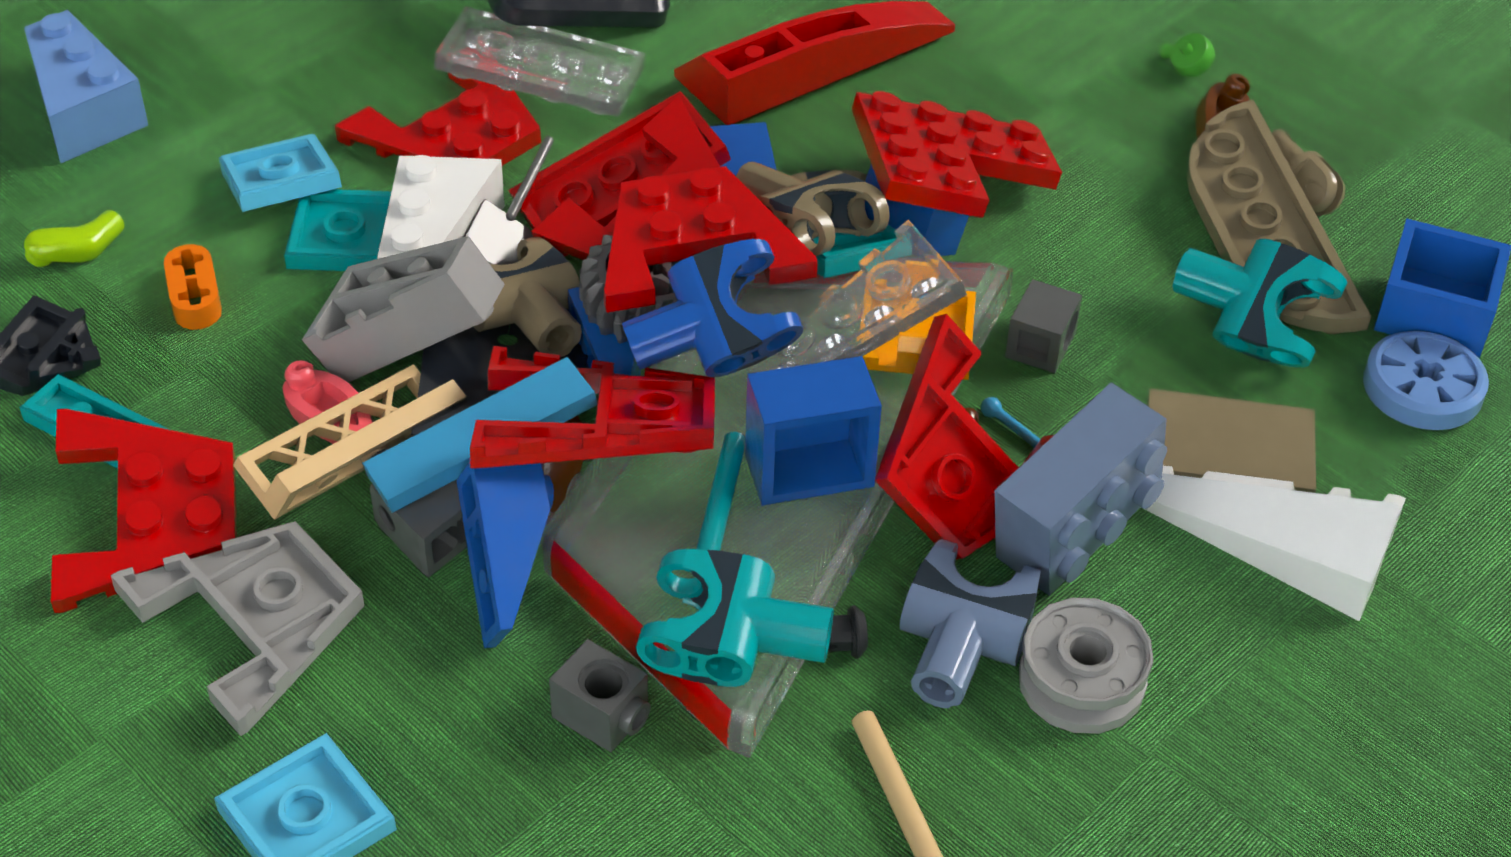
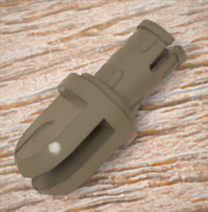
M1277 129L1271 132L1317 216L1329 215L1338 209L1345 198V184L1341 176L1318 152H1304L1286 130Z

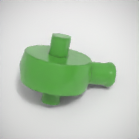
M1191 33L1180 38L1175 45L1163 44L1160 48V56L1163 59H1170L1174 69L1183 76L1196 77L1210 68L1215 58V49L1207 37L1199 33Z

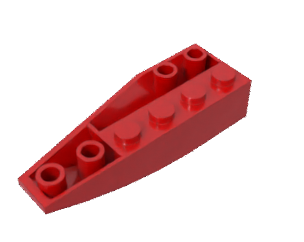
M886 1L855 4L820 11L782 22L701 54L675 68L674 77L725 125H732L955 32V23L927 1Z

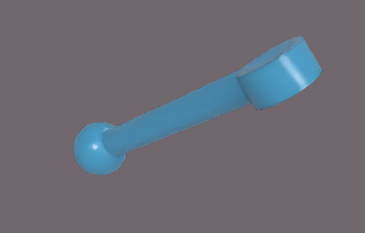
M987 397L982 401L980 407L984 416L989 418L996 417L1032 447H1035L1040 441L1039 437L1002 409V404L998 398Z

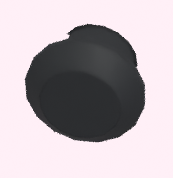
M851 605L847 615L833 616L828 652L851 651V656L859 659L868 647L867 622L865 614L855 605Z

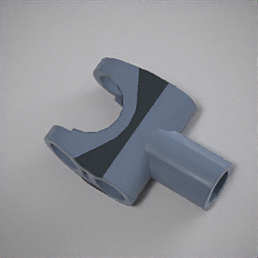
M940 539L935 543L921 563L911 584L903 606L899 628L902 631L929 639L911 679L913 691L924 702L940 708L960 705L981 656L1016 667L1023 652L1024 635L1033 617L1041 569L1024 565L1021 573L1016 572L1011 580L1002 585L991 587L975 585L965 580L957 571L955 561L958 544L944 539Z

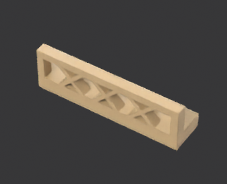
M413 364L240 455L233 466L275 520L365 470L363 462L369 460L382 449L388 450L413 437L414 435H411L412 427L459 403L466 398V395L452 379L417 398L421 373ZM407 385L417 399L400 408L393 407V392ZM383 398L382 403L376 402ZM356 412L367 413L380 418L358 431L349 430L350 417ZM340 421L339 427L333 425ZM313 435L337 441L314 455L304 453L306 439ZM296 445V446H295V451L288 449V448H290V447ZM271 459L292 466L277 474L272 483H270L257 465Z

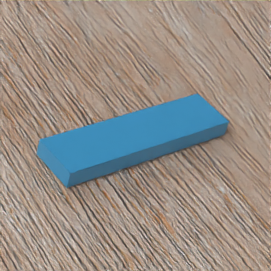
M566 357L370 458L362 464L368 478L391 513L459 477L470 461V444L476 420L564 423L597 406L596 395L570 359Z

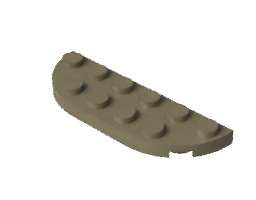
M1254 100L1231 106L1211 118L1205 125V131L1200 135L1195 144H1192L1187 168V184L1193 203L1221 259L1244 266L1258 239H1270L1300 249L1337 269L1346 278L1348 283L1341 298L1338 299L1322 296L1319 299L1310 297L1296 299L1285 307L1280 314V320L1301 328L1322 331L1327 334L1368 330L1371 315Z

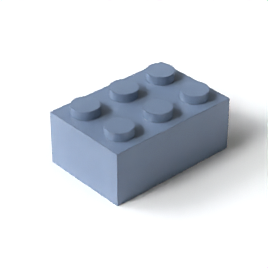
M1110 382L995 490L996 558L1021 573L1024 565L1041 569L1038 588L1049 596L1064 581L1070 583L1077 579L1087 566L1089 557L1102 544L1108 546L1115 542L1123 532L1127 520L1140 507L1143 509L1149 508L1160 496L1164 488L1162 471L1163 460L1167 453V446H1165L1167 418Z

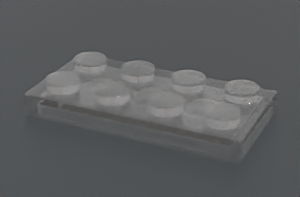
M466 6L435 52L434 69L451 73L457 78L475 79L494 84L503 90L520 91L543 97L552 103H566L585 108L598 115L619 117L643 71L646 53L544 26L513 25L499 19L494 13Z

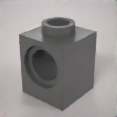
M1032 279L1010 318L1005 357L1056 373L1076 334L1083 295Z
M589 639L549 679L552 718L609 752H612L627 735L633 736L638 733L649 716L651 705L648 702V674Z

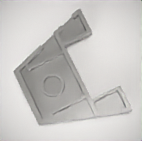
M296 521L221 542L223 550L192 559L184 552L163 558L164 567L139 574H134L133 567L110 575L114 590L142 623L198 592L256 656L255 658L206 686L210 702L240 736L247 733L364 607L362 590Z

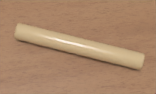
M863 711L858 713L852 719V725L914 857H943L874 712Z

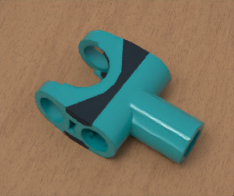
M1258 239L1244 266L1189 248L1179 262L1172 286L1175 293L1223 310L1212 333L1219 343L1262 361L1304 368L1310 365L1316 350L1309 342L1294 335L1293 330L1281 322L1280 314L1288 304L1296 299L1306 297L1319 299L1320 296L1331 299L1341 298L1348 282L1337 269L1300 249L1270 239Z
M677 549L667 553L661 559L656 576L658 585L664 592L673 597L683 599L682 603L694 606L698 611L693 615L683 618H668L667 621L647 623L641 628L636 650L644 663L660 672L694 682L723 687H737L744 685L750 680L757 652L825 663L831 638L834 608L771 598L776 578L771 566L760 558L720 550ZM685 570L691 572L696 578H682L674 575L671 571ZM653 643H663L665 645L670 646L675 651H666L656 647Z

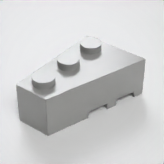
M469 236L348 266L302 341L329 373L337 375L347 382H351L483 323L494 310L493 305L505 284Z

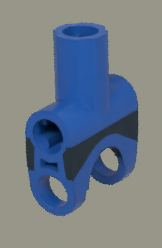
M762 239L742 240L713 247L681 260L672 266L668 271V279L677 301L622 322L624 332L639 369L642 370L696 349L705 374L708 377H721L758 364L793 344L804 330L799 315L796 312H782L772 315L771 312L754 314L746 312L736 304L738 294L745 284L754 280V275L762 272L774 262L775 256L770 244Z

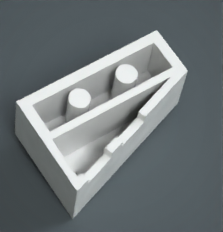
M426 155L399 156L377 259L465 237L485 199L502 210L505 206L501 159L430 157Z

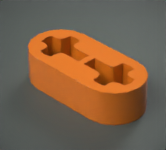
M185 244L175 247L164 258V269L174 319L178 325L190 330L210 327L219 320L222 314L211 254L209 250L196 244ZM195 269L196 274L185 276V270ZM191 298H201V303L191 305Z

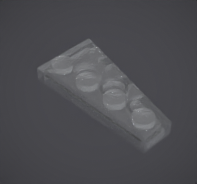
M908 219L894 231L897 239L882 252L874 248L858 262L861 270L842 287L835 283L818 297L820 300L818 307L806 318L799 317L804 330L793 344L746 369L748 373H756L864 356L898 336L899 331L905 332L966 296L963 282Z

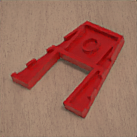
M493 346L488 367V390L502 391L560 361V355L535 352L534 361L507 358V347ZM593 360L592 368H577V370L591 386L595 394H599L595 424L476 420L470 444V468L671 452L692 453L698 450L714 449L715 377L645 368L644 376H631L614 373V363Z

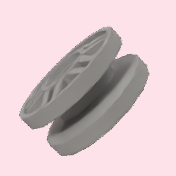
M1069 598L1049 604L1032 618L1024 635L1023 655L1019 664L1020 691L1031 710L1050 725L1069 732L1100 734L1121 727L1138 713L1146 694L1147 679L1153 665L1151 639L1139 620L1122 607L1097 598Z

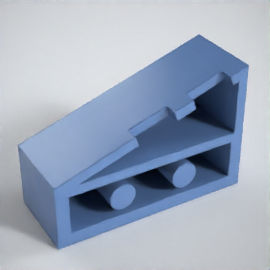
M68 10L47 15L42 20L24 27L60 163L148 126L138 78Z

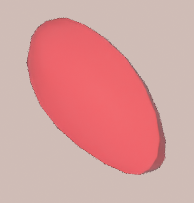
M295 361L285 370L284 376L286 381L282 387L283 396L288 410L299 424L358 394L347 381L329 372L314 370L313 365L307 361ZM356 412L350 417L349 430L358 431L373 423L374 420L370 414ZM340 421L333 425L339 427ZM320 437L332 444L337 442L335 440Z

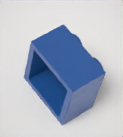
M1406 219L1374 330L1390 335L1404 331H1425L1440 334L1463 344L1480 359L1497 311L1511 245Z
M863 356L747 374L745 457L761 506L875 487L882 405Z

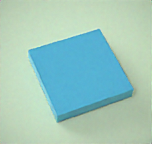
M313 133L221 155L218 158L222 175L242 212L342 187L338 169Z
M327 733L214 798L218 812L252 857H353L397 830L395 817Z

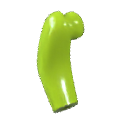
M106 210L94 220L80 226L34 230L24 240L25 257L29 263L37 267L48 266L52 261H91L97 258L124 230V221L115 211Z

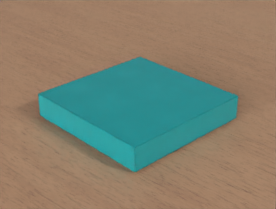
M333 189L299 198L284 254L286 269L345 271L348 266L377 259L392 191Z

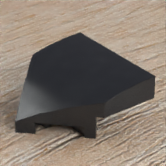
M33 295L0 333V389L13 394L28 395L39 391L58 374L67 379H72L101 366V358L97 346L93 345L83 308H78L71 312Z

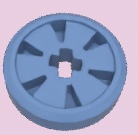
M1404 331L1389 335L1380 340L1372 348L1363 373L1365 391L1376 407L1398 422L1427 430L1452 429L1471 421L1480 411L1489 386L1488 374L1483 363L1470 349L1449 337L1425 331Z

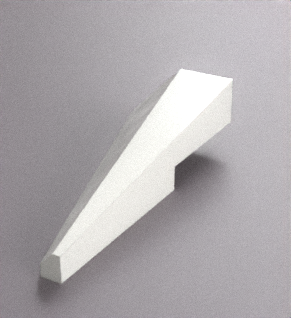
M1163 465L1162 480H1164V488L1154 504L1145 510L1360 621L1373 591L1406 498L1394 494H1388L1383 501L1352 498L1350 489L1333 487L1329 494L1294 490V483L1291 481L1207 471L1202 478L1174 475L1172 466Z

